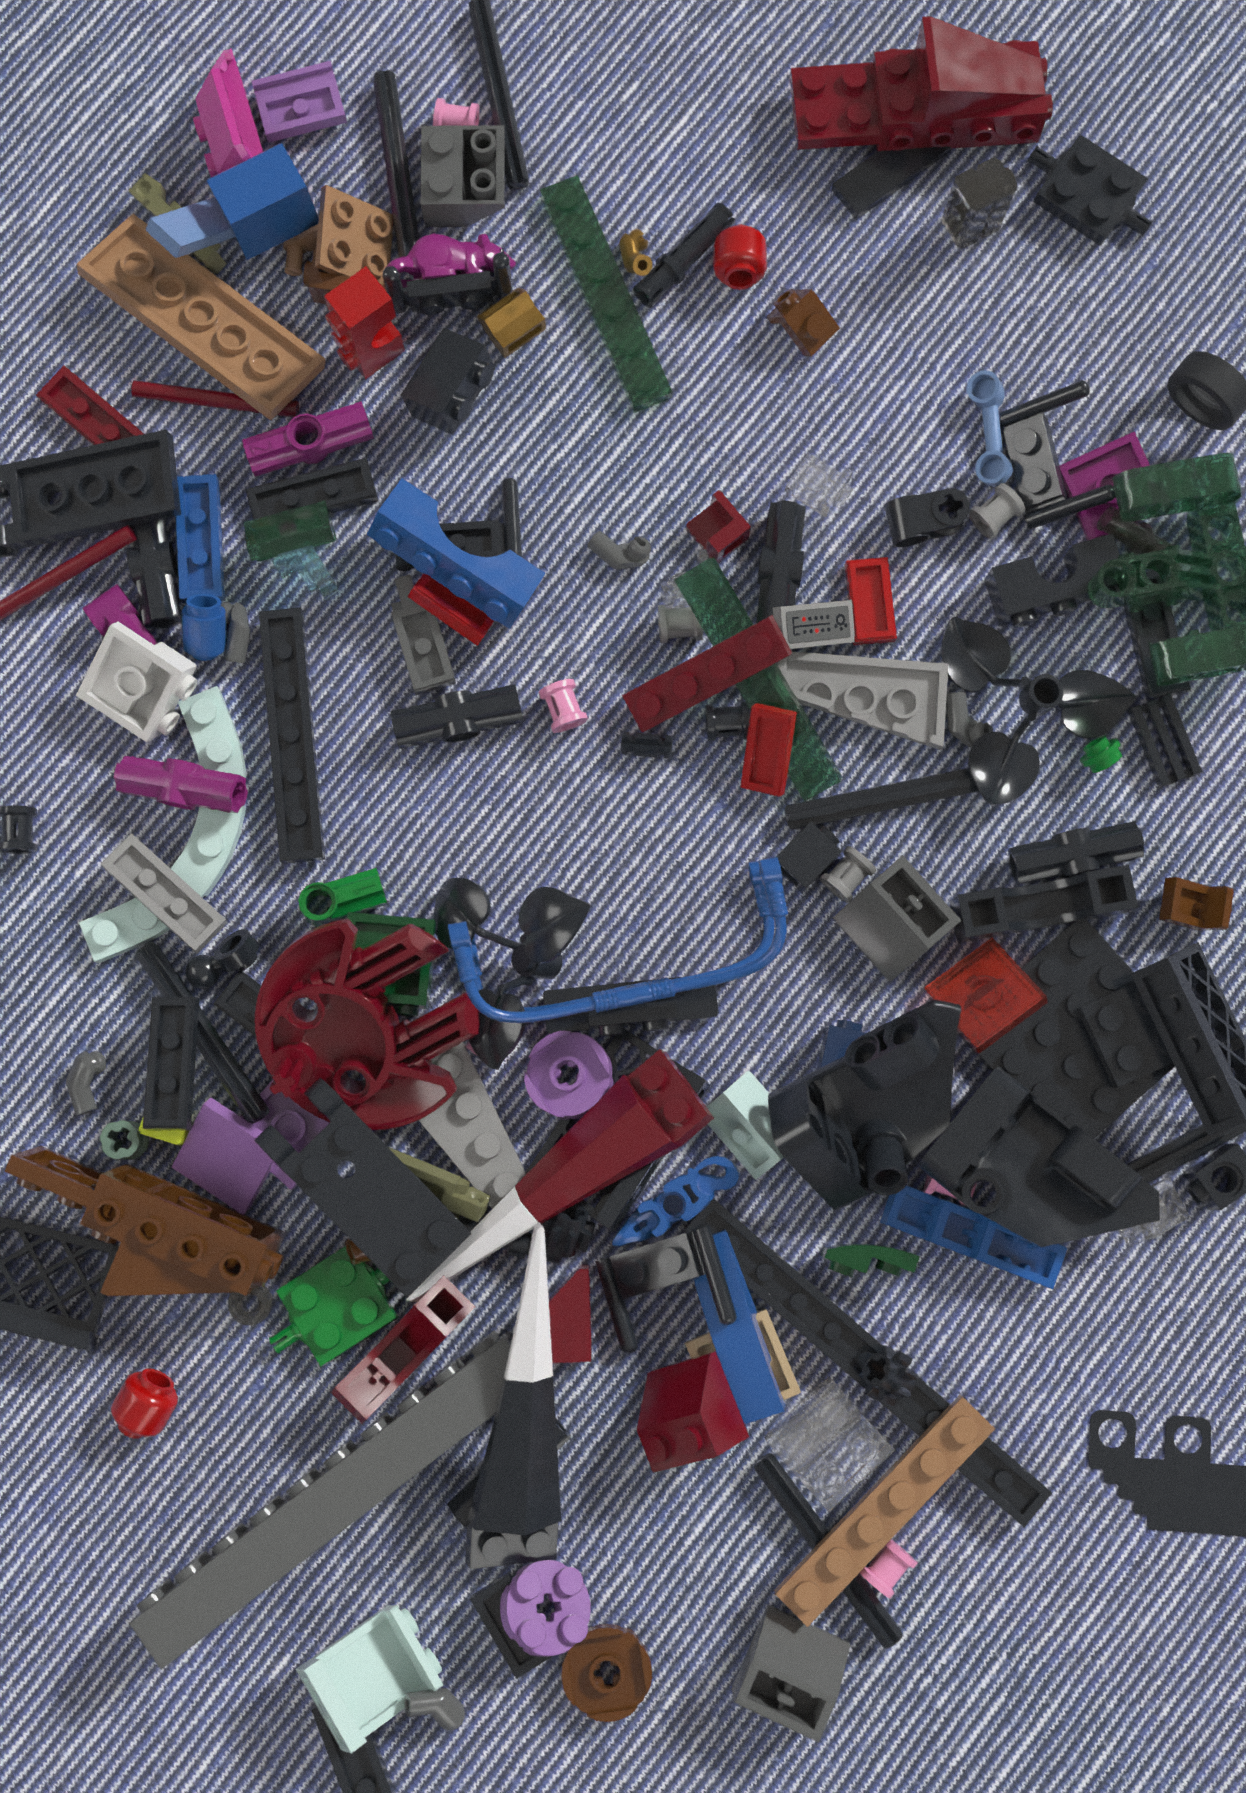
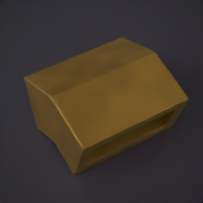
M521 288L515 289L477 316L489 339L504 358L546 330L544 316L534 305L528 292Z

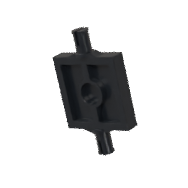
M1080 134L1070 149L1057 159L1039 148V146H1036L1029 156L1027 162L1032 163L1047 173L1045 183L1037 192L1033 202L1099 246H1102L1109 234L1122 224L1130 227L1143 237L1153 223L1152 220H1149L1133 209L1136 197L1143 189L1148 178Z

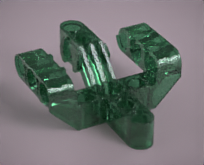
M1228 452L1144 466L1123 471L1112 477L1121 521L1132 522L1187 512L1186 524L1192 551L1180 549L1178 544L1167 546L1156 552L1134 555V553L1118 555L1117 559L1106 562L1090 579L1088 584L1090 600L1101 608H1116L1128 605L1129 612L1132 613L1141 612L1143 610L1142 605L1161 601H1166L1167 607L1177 605L1187 599L1204 601L1210 632L1199 633V630L1196 629L1189 631L1182 637L1171 638L1154 644L1148 642L1155 678L1159 686L1246 671V546L1236 508V503L1242 498V488L1234 454ZM1208 527L1218 529L1221 532L1222 541L1213 539L1208 532ZM1217 567L1226 568L1231 574L1232 581L1223 580L1217 572ZM1146 569L1156 571L1162 579V584L1152 583L1146 576ZM1103 577L1114 578L1119 583L1120 592L1109 590L1103 582ZM1226 607L1235 608L1241 616V622L1231 620L1227 615Z

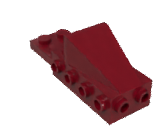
M931 16L922 17L915 49L900 50L892 48L874 52L873 61L868 63L791 68L790 87L797 150L876 145L877 151L946 146H952L951 149L1039 143L1046 120H1051L1053 112L1052 95L1046 94L1044 85L1048 75L1047 60L1040 57L1038 41L1023 42L1021 40H1012L1007 43H999Z

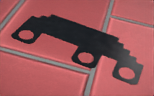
M1097 1410L1092 1414L1090 1418L1088 1466L1091 1469H1102L1104 1471V1482L1107 1484H1117L1119 1486L1118 1496L1121 1499H1131L1134 1501L1133 1511L1135 1514H1145L1147 1516L1148 1529L1246 1537V1466L1210 1463L1211 1425L1208 1420L1202 1417L1190 1416L1170 1417L1165 1427L1164 1460L1135 1458L1136 1420L1131 1413ZM1108 1419L1121 1421L1127 1430L1125 1442L1117 1448H1109L1099 1439V1427ZM1186 1424L1198 1428L1202 1435L1200 1448L1190 1454L1181 1452L1174 1443L1176 1430Z

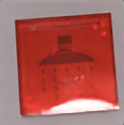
M993 937L924 987L927 996L931 1000L935 999L961 1005L962 1010L958 1031L978 1054L1048 1003L1047 996Z

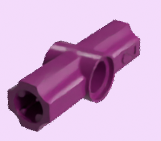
M362 401L317 416L307 413L299 414L292 418L286 426L242 439L253 475L257 477L300 462L317 464L324 460L328 453L374 439ZM313 433L318 435L315 442L310 445L299 444V440L306 434Z
M124 756L121 762L116 764L113 776L116 783V791L122 794L156 799L159 803L187 810H195L197 806L238 814L240 808L245 805L248 794L246 778L241 775L208 770L198 764L167 758L166 762H160L147 758Z

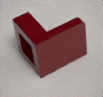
M718 490L712 495L711 505L687 523L686 529L717 565L749 539L751 526L726 496Z

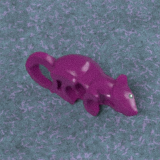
M430 234L419 239L407 256L394 259L386 267L393 266L397 268L399 273L407 272L413 276V280L484 271L494 272L492 261L497 253H505L509 257L510 269L516 266V262L501 247L490 242L486 234H480L477 242H460L445 235ZM401 279L403 288L407 287V281L413 280Z

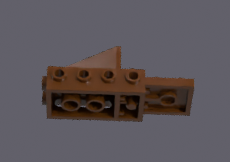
M38 1146L12 1154L4 1171L16 1176V1183L26 1189L37 1192L46 1189L57 1194V1201L65 1206L74 1209H83V1206L87 1207L80 1224L92 1229L91 1235L100 1241L110 1244H116L117 1240L121 1242L100 1293L107 1296L240 1293L247 1296L257 1287L263 1288L268 1279L273 1280L283 1260L284 1255L279 1254L278 1251L286 1232L129 1164L103 1173L48 1148Z

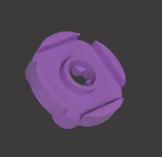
M571 1031L554 1032L541 1039L533 1047L528 1057L530 1061L527 1065L524 1082L530 1098L540 1109L561 1120L583 1117L613 1086L614 1081L610 1058L605 1049L588 1035L572 1033ZM566 1064L572 1069L577 1066L579 1068V1073L576 1075L577 1081L572 1085L567 1082L560 1084L558 1081L563 1075L561 1067Z
M543 1560L527 1564L516 1572L517 1574L513 1577L510 1585H506L500 1602L502 1625L510 1639H515L517 1644L524 1648L523 1651L539 1657L565 1653L576 1643L581 1642L588 1632L591 1607L589 1594L579 1570L574 1567H568L558 1561ZM544 1595L549 1597L550 1602H553L555 1611L551 1613V1620L548 1622L545 1615L542 1613L538 1614L536 1609L537 1604L543 1602Z

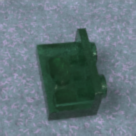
M326 501L244 522L246 547L251 561H264L335 542L337 539Z

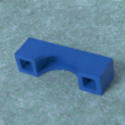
M401 478L378 510L366 535L377 541L384 549L392 551L412 564L419 572L431 576V578L448 588L457 597L465 599L483 611L490 619L500 622L510 629L546 573L511 550L493 557H481L459 549L446 537L440 527L437 516L438 501Z

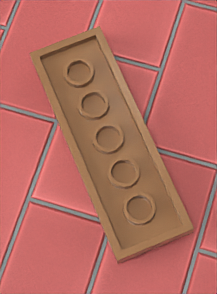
M135 214L130 215L76 264L78 275L269 420L275 418L325 368V358L188 254L178 258L170 254L146 231L148 224Z

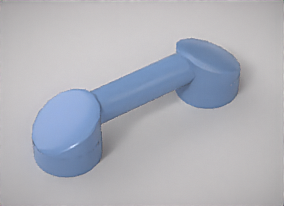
M983 370L975 373L967 383L969 398L982 410L986 452L977 460L975 471L977 477L985 485L996 487L1001 483H1005L1013 472L1012 463L1003 454L998 408L1003 403L1005 392L999 378L993 372Z

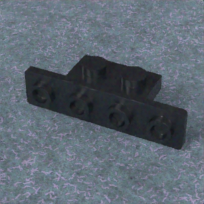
M652 980L546 990L543 993L544 1005L590 997L593 992ZM716 985L675 993L674 997L657 999L656 1001L653 1000L597 1013L596 1010L546 1020V1030L549 1034L558 1031L575 1032L599 1029V1036L624 1034L625 1026L642 1025L643 1032L669 1029L668 1022L716 1017L719 1013Z

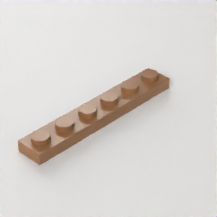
M959 1395L774 1590L775 1595L808 1627L984 1442L995 1428L963 1396Z

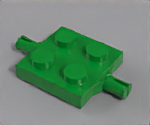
M344 1246L276 1290L288 1311L291 1325L274 1336L269 1337L271 1345L277 1344L273 1348L280 1354L281 1351L301 1340L310 1348L320 1367L326 1366L398 1319L397 1314L387 1299L386 1287L384 1286L390 1280L378 1268L375 1270L366 1262L353 1265Z

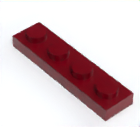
M773 615L630 690L623 694L622 697L643 733L790 656L792 651Z

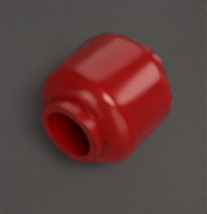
M735 225L724 229L717 235L713 245V267L715 276L720 282L732 289L744 290L752 287L764 277L767 270V244L765 237L759 230L751 226Z
M144 1369L142 1372L137 1371L128 1375L111 1406L113 1419L118 1424L120 1432L133 1439L153 1437L160 1434L178 1403L174 1382L165 1373L155 1369Z

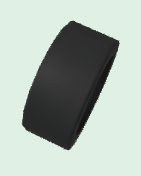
M1194 351L1186 356L1169 377L1167 388L1175 404L1186 415L1205 427L1223 431L1229 429L1246 410V379L1233 365L1219 356L1208 352Z

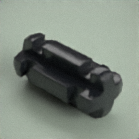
M624 732L621 738V753L628 755V752H633L634 756L656 758L658 754L664 755V758H669L672 752V737L665 735V738H659V734L637 732L636 736L629 735V732Z

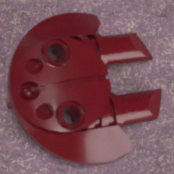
M349 919L330 922L306 932L286 947L267 972L261 985L255 1009V1032L260 1054L273 1078L269 1088L274 1095L281 1091L285 1098L289 1097L312 1115L330 1122L304 1095V1092L321 1077L371 1130L396 1128L420 1120L437 1110L456 1092L457 1086L451 1073L433 1064L432 1059L479 1034V1010L472 1004L467 992L412 1022L404 1020L399 1023L398 1015L393 1006H387L388 998L384 995L386 986L448 953L449 949L435 937L411 923L365 949L361 947L355 948L358 932L355 925ZM309 998L317 1004L318 1009L309 1010L304 1008L300 1004L299 999ZM356 1070L365 1079L361 1081L354 1080L347 1075L346 1071Z

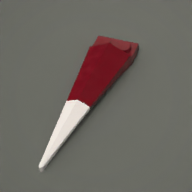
M659 1049L629 1076L623 1075L472 1229V1234L407 1298V1301L418 1302L443 1275L449 1281L500 1248L534 1229L537 1222L540 1224L544 1223L606 1186L681 1147L714 1119L713 1115L669 1055Z

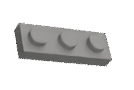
M132 833L100 863L113 878L196 954L227 924L226 919Z

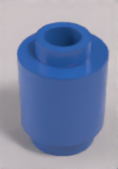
M192 595L187 598L186 606L182 609L183 650L194 659L201 661L213 660L226 649V611L221 606V600L214 595Z

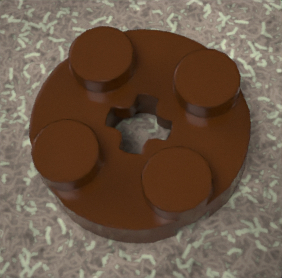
M599 1624L589 1627L586 1637L568 1650L563 1659L562 1684L568 1700L574 1707L576 1705L580 1711L587 1714V1717L595 1721L614 1722L630 1716L644 1700L651 1687L652 1666L649 1653L645 1645L639 1640L637 1634L629 1628H623L615 1624ZM602 1661H610L611 1666H618L620 1673L613 1675V1683L604 1684L602 1677H595L594 1670L601 1667Z

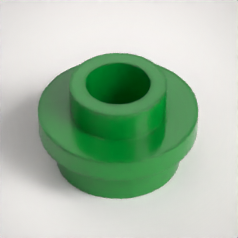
M1105 735L1100 736L1084 746L1085 754L1080 758V762L1083 767H1089L1092 773L1101 772L1121 759L1122 754L1118 749L1121 744L1117 738L1108 740Z

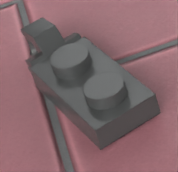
M411 574L395 578L401 601L391 604L393 610L391 615L415 694L419 695L456 684L437 617L407 597L414 587Z

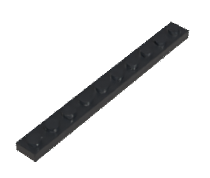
M713 1198L710 1204L696 1215L683 1231L687 1233L706 1226H710L712 1234L726 1230L747 1287L866 1389L868 1384L859 1377V1374L862 1372L863 1364L867 1359L866 1356L868 1354L881 1353L883 1345ZM918 1376L915 1379V1385L910 1393V1398L896 1399L893 1407L880 1400L878 1401L920 1437L946 1410L950 1403ZM989 1437L957 1469L1024 1528L1052 1494L1048 1488Z

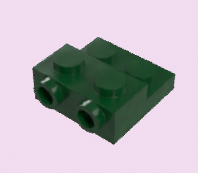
M348 912L347 919L358 929L355 948L361 947L365 949L410 923L435 937V919ZM432 961L386 986L384 995L388 998L387 1006L392 1005L397 1015L418 1017L419 1009L429 1010L433 974Z

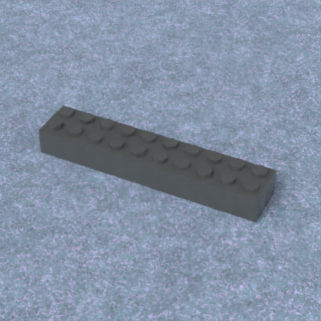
M495 1330L489 1333L473 1346L470 1351L474 1356L463 1364L459 1357L433 1378L437 1385L428 1391L424 1385H421L397 1406L400 1413L394 1418H391L388 1412L383 1414L360 1434L364 1439L360 1444L356 1446L352 1440H349L323 1462L327 1469L322 1473H319L316 1467L311 1469L286 1490L290 1496L283 1501L280 1495H277L249 1519L252 1523L250 1528L247 1529L242 1522L212 1547L215 1553L212 1557L205 1550L174 1576L178 1583L174 1585L169 1578L139 1602L136 1606L141 1613L129 1624L159 1668L162 1670L493 1416L496 1413L513 1336L507 1330L500 1337Z

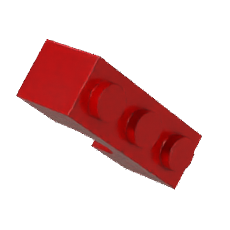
M367 266L324 295L329 310L325 318L333 329L331 335L339 347L337 353L350 371L357 368L363 377L367 379L405 352L402 336L391 322L396 318L392 298Z

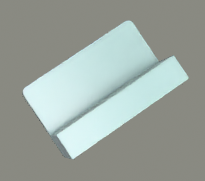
M747 1071L707 1106L714 1117L708 1125L756 1180L784 1157L779 1152L772 1136L768 1106L769 1092L750 1071Z

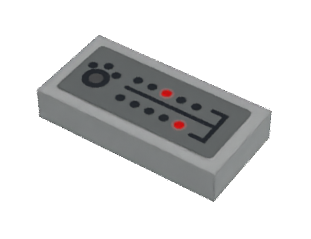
M852 600L773 607V617L790 649L855 642Z

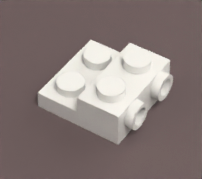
M116 622L109 626L76 696L145 742H149L162 734L168 735L176 726L180 715L174 710L180 699L185 701L194 691L198 680L192 675L197 665L163 642L153 645L120 622Z

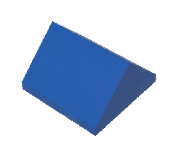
M282 143L206 180L246 260L317 225L319 222V217L307 186Z

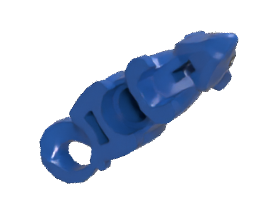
M714 1156L701 1161L695 1169L689 1168L687 1173L665 1184L664 1191L659 1195L640 1203L638 1208L627 1217L622 1228L616 1233L612 1240V1245L624 1246L630 1243L644 1242L649 1238L662 1236L667 1230L672 1228L673 1224L680 1220L688 1221L710 1204L715 1196V1191L729 1190L738 1184L740 1173L737 1166L726 1157ZM716 1164L722 1166L726 1172L724 1176H713L700 1170L706 1166Z

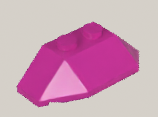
M232 48L224 50L210 70L195 98L200 115L193 117L200 142L208 141L211 150L210 153L204 154L211 177L263 152Z

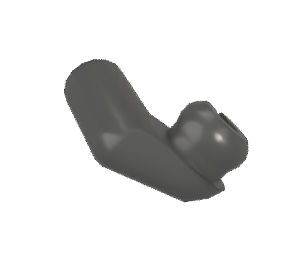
M602 531L595 533L587 544L590 550L609 566L617 570L642 566L648 561L649 553L651 552V544L644 537L636 536L629 543L617 545Z
M223 602L221 606L226 611V624L229 625L224 659L245 663L250 637L247 610L238 602L235 604Z
M965 692L947 694L946 712L948 729L951 735L971 748L978 738L993 732L989 723L983 724L968 716Z
M84 1051L77 1055L66 1078V1086L76 1116L97 1110L90 1083L94 1074H100L106 1068L105 1058L99 1051H92L89 1054Z
M447 1688L405 1694L404 1703L407 1717L431 1714L442 1728L451 1731L458 1729L462 1725L465 1718L464 1706Z

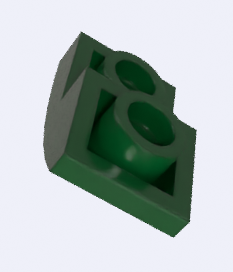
M853 1243L824 1247L820 1254L821 1257L830 1260L828 1269L853 1278L855 1270L866 1274L872 1257L878 1259L875 1268L900 1277L903 1269L914 1273L920 1258L918 1255L895 1248Z

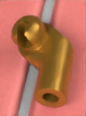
M634 229L629 234L624 233L619 241L622 260L627 272L645 276L651 272L652 260L649 256L641 254L640 251L648 247V240L642 237L644 233L640 229Z

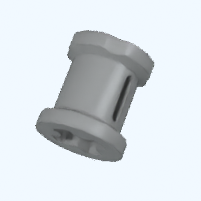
M1001 483L995 488V494L980 507L974 506L968 515L974 526L985 537L993 539L997 536L998 529L1013 516L1019 517L1025 512V506L1019 495L1010 486Z
M694 602L692 607L667 609L665 605H658L660 643H667L669 638L694 637L696 641L703 640L701 603Z
M847 846L843 851L845 856L829 874L824 873L819 878L830 892L846 903L853 899L851 893L867 875L872 876L877 871L876 867L862 853L851 846Z

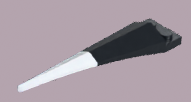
M539 1222L535 1224L505 1375L485 1457L467 1517L465 1561L470 1569L556 1560L558 1522L561 1521L545 1232Z

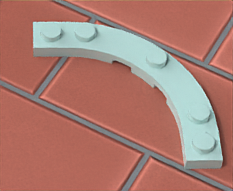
M218 686L190 696L185 701H179L178 705L192 737L199 765L208 770L238 774L246 778L242 746ZM244 806L240 808L238 814L199 807L191 837L179 858L170 868L202 898L204 896L207 897L213 890L234 854L246 810ZM136 898L79 922L92 958L98 964L140 947L170 930Z

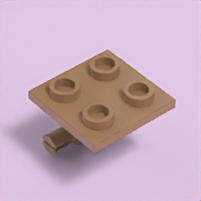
M328 185L321 187L318 224L283 242V249L287 251L285 273L291 276L302 275L303 254L314 251L316 248L315 267L332 274L351 277L367 266L386 291L382 272L390 263L393 215Z

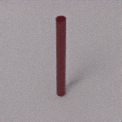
M136 380L133 381L131 387L132 397L260 413L238 395L231 392ZM292 400L277 416L293 418L299 413V401Z
M129 525L124 526L0 600V621L137 540L132 528Z

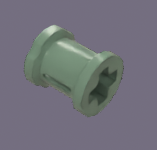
M125 1120L111 1122L105 1126L100 1135L102 1151L108 1157L115 1160L136 1159L147 1150L149 1136L140 1134L141 1131H138L140 1123ZM120 1132L129 1133L127 1138L132 1142L130 1148L121 1147L122 1141L117 1138Z

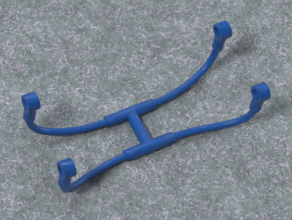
M777 857L748 863L759 916L763 917L764 932L758 948L745 959L732 965L676 979L665 977L593 992L590 997L544 1006L524 1007V1012L504 1011L489 1005L479 993V990L484 988L480 980L482 971L476 939L474 936L471 942L467 922L463 921L448 925L460 982H464L467 995L472 1004L485 1016L501 1022L527 1023L550 1020L596 1010L598 1013L653 1000L656 1001L657 999L674 997L675 993L722 984L751 975L766 967L778 956L786 939L787 924L785 915L788 914L784 897L779 860ZM774 918H775V937H774Z

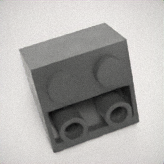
M504 125L421 126V208L425 227H467L505 208Z
M903 855L832 918L889 983L961 921Z
M768 1604L731 1688L734 1703L819 1743L838 1699L851 1645L850 1642L812 1624L807 1627L799 1618Z

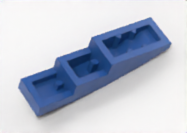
M907 1185L900 1192L889 1195L879 1222L1050 1289H1053L1067 1251V1247L1059 1244L1040 1247L981 1214Z
M724 1230L712 1235L737 1314V1319L733 1324L723 1325L720 1323L706 1275L693 1278L717 1356L743 1422L748 1424L784 1412L786 1405L770 1365L771 1356L756 1319L757 1310L727 1231Z

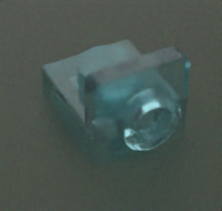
M308 538L301 543L294 541L285 545L277 553L278 556L272 560L282 579L298 570L309 591L312 593L318 589L325 601L339 593L332 576Z

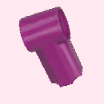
M118 584L82 607L85 614L103 637H105L111 624L120 622L153 645L158 644L149 630L138 618L140 616L139 612Z

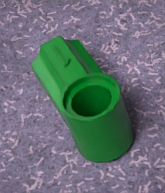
M377 868L327 883H311L301 891L298 899L299 908L305 919L312 926L316 927L346 918L348 912L362 913L388 905ZM317 896H326L331 899L330 909L321 915L312 914L309 911V904L312 899Z

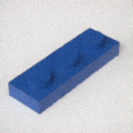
M216 474L177 476L181 515L176 516L180 600L182 603H186L187 598L192 595L210 594L218 597L221 601H225L219 478Z

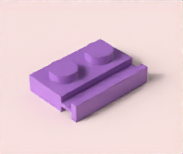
M331 61L251 81L268 143L347 123Z

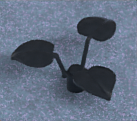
M953 617L946 626L941 646L942 662L949 664L948 677L957 687L967 692L975 693L980 691L990 681L994 686L1020 687L1022 689L1019 694V704L1026 713V716L1014 731L1011 739L1001 732H990L978 738L969 751L968 768L970 775L983 799L990 805H1001L1015 800L1026 792L1037 778L1040 766L1037 750L1029 744L1018 743L1022 734L1036 717L1045 715L1053 708L1062 709L1061 721L1070 733L1079 738L1094 739L1109 732L1136 698L1130 690L1119 682L1089 670H1075L1067 673L1059 680L1050 674L1038 675L1032 681L1026 676L1021 679L998 678V675L1006 671L1011 660L1010 646L1005 637L990 626L966 621L958 617Z
M455 877L445 881L438 891L433 919L436 921L435 934L443 945L453 949L448 925L466 921L471 942L476 933L482 938L513 949L511 963L517 973L521 975L520 978L501 984L496 993L489 989H481L479 993L485 1002L494 1008L504 1011L524 1012L525 1010L520 999L507 992L522 985L531 986L534 978L551 980L559 974L562 968L561 953L579 931L591 905L556 888H537L526 897L521 906L518 921L524 934L520 936V942H515L489 932L480 926L490 913L491 905L488 895L476 882ZM479 1011V1034L469 1039L470 1045L482 1062L491 1069L499 1070L504 1059L519 1043L525 1023L497 1021Z

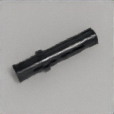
M717 202L667 254H661L656 259V266L633 287V292L637 293L636 297L641 303L647 307H653L674 284H680L685 279V272L714 244L717 235L735 223L732 212L725 205Z

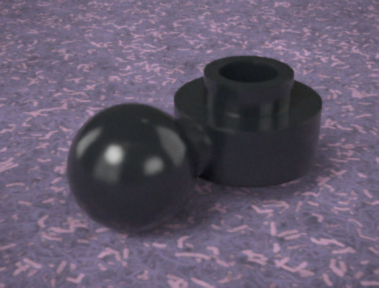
M241 929L230 934L218 945L214 955H197L187 963L185 975L188 982L195 988L207 989L217 983L222 969L226 972L246 970L257 959L256 952L258 951L259 943L247 929Z

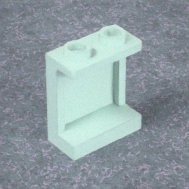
M387 1605L296 1668L298 1675L342 1751L354 1752L367 1742L366 1736L405 1709L404 1700L406 1693L425 1690L436 1691L443 1686L438 1676L442 1672L441 1665L429 1648L423 1650L414 1635L419 1632V1628L406 1608L400 1610L397 1605Z

